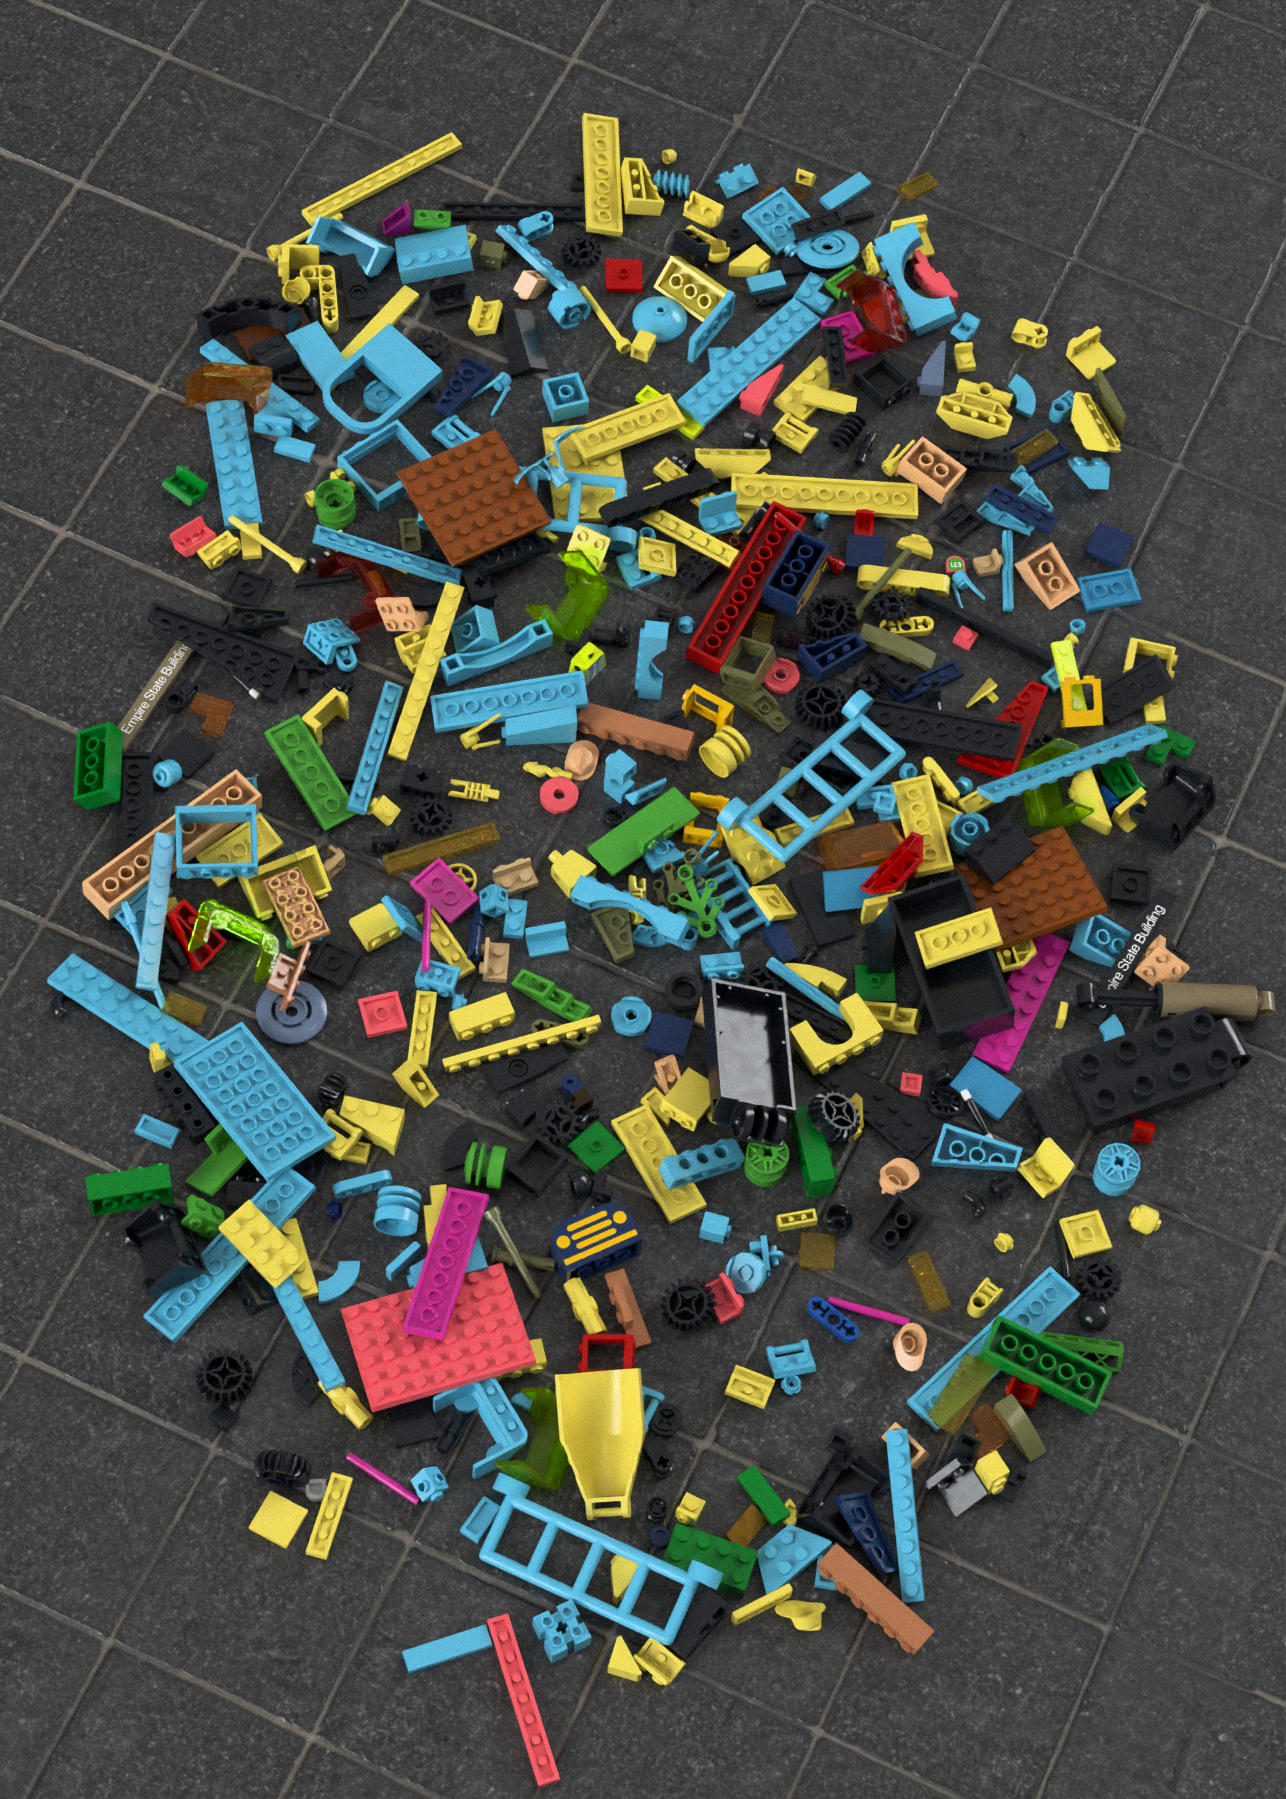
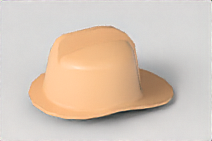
M587 740L577 741L570 746L564 769L573 773L572 779L583 781L593 775L599 758L597 746Z
M905 1158L891 1160L880 1170L879 1184L882 1187L881 1193L895 1195L897 1191L904 1192L919 1179L918 1167Z
M908 1323L904 1325L893 1341L897 1361L907 1371H916L923 1362L927 1337L924 1329L919 1324Z

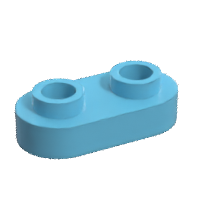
M352 645L341 646L344 649H338L339 647H337L334 658L339 669L344 672L353 671L357 666V658Z

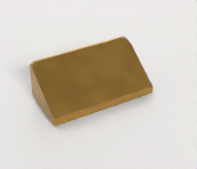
M751 1504L726 1534L725 1540L747 1547L768 1520Z

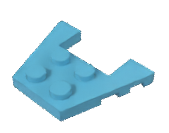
M1020 465L1010 477V480L1023 488L1018 496L1052 513L1054 507L1043 492L1034 484L1035 481L1026 473L1024 466ZM984 502L977 510L984 520L1028 536L1037 529L1005 511H999L987 502Z

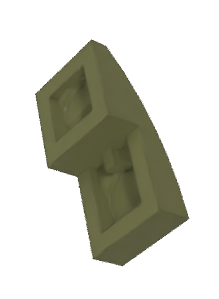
M418 518L399 519L401 547L404 552H421L419 526L417 525Z

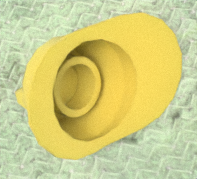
M789 1600L776 1605L775 1611L780 1616L791 1618L795 1628L798 1630L816 1631L821 1629V1613L825 1611L826 1606L823 1603Z

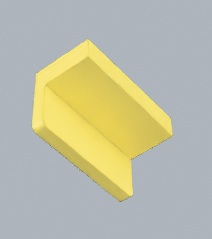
M1142 787L1114 809L1111 819L1126 833H1130L1138 826L1130 819V808L1136 803L1143 804L1144 807L1147 805V802L1144 800L1146 791Z

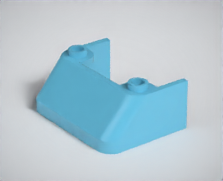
M317 216L306 241L307 244L319 246V251L326 254L328 251L340 256L354 253L359 266L364 270L363 273L372 278L380 274L396 251L390 245L341 220Z
M495 1377L444 1391L433 1397V1411L435 1413L453 1403L457 1410L464 1414L477 1410L497 1443L488 1449L485 1459L473 1465L472 1477L474 1480L504 1465L527 1442V1430Z

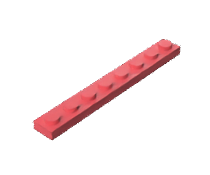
M504 1614L487 1619L489 1631L538 1788L558 1782L560 1777L509 1615Z

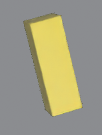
M815 1208L777 1215L776 1218L779 1232L817 1225L818 1221Z

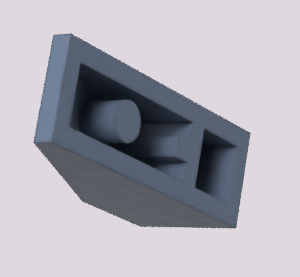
M946 341L940 343L922 368L921 376H917L916 387H920L919 395L941 397L944 381Z

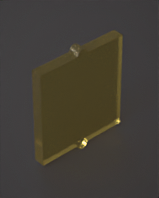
M801 1232L799 1267L814 1268L816 1271L818 1269L833 1270L835 1236L820 1234V1232Z

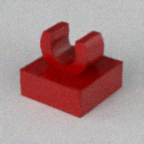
M1135 1120L1131 1141L1151 1145L1156 1124Z

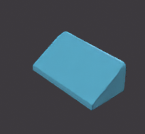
M663 778L626 794L625 797L632 805L639 804L660 794L667 779Z

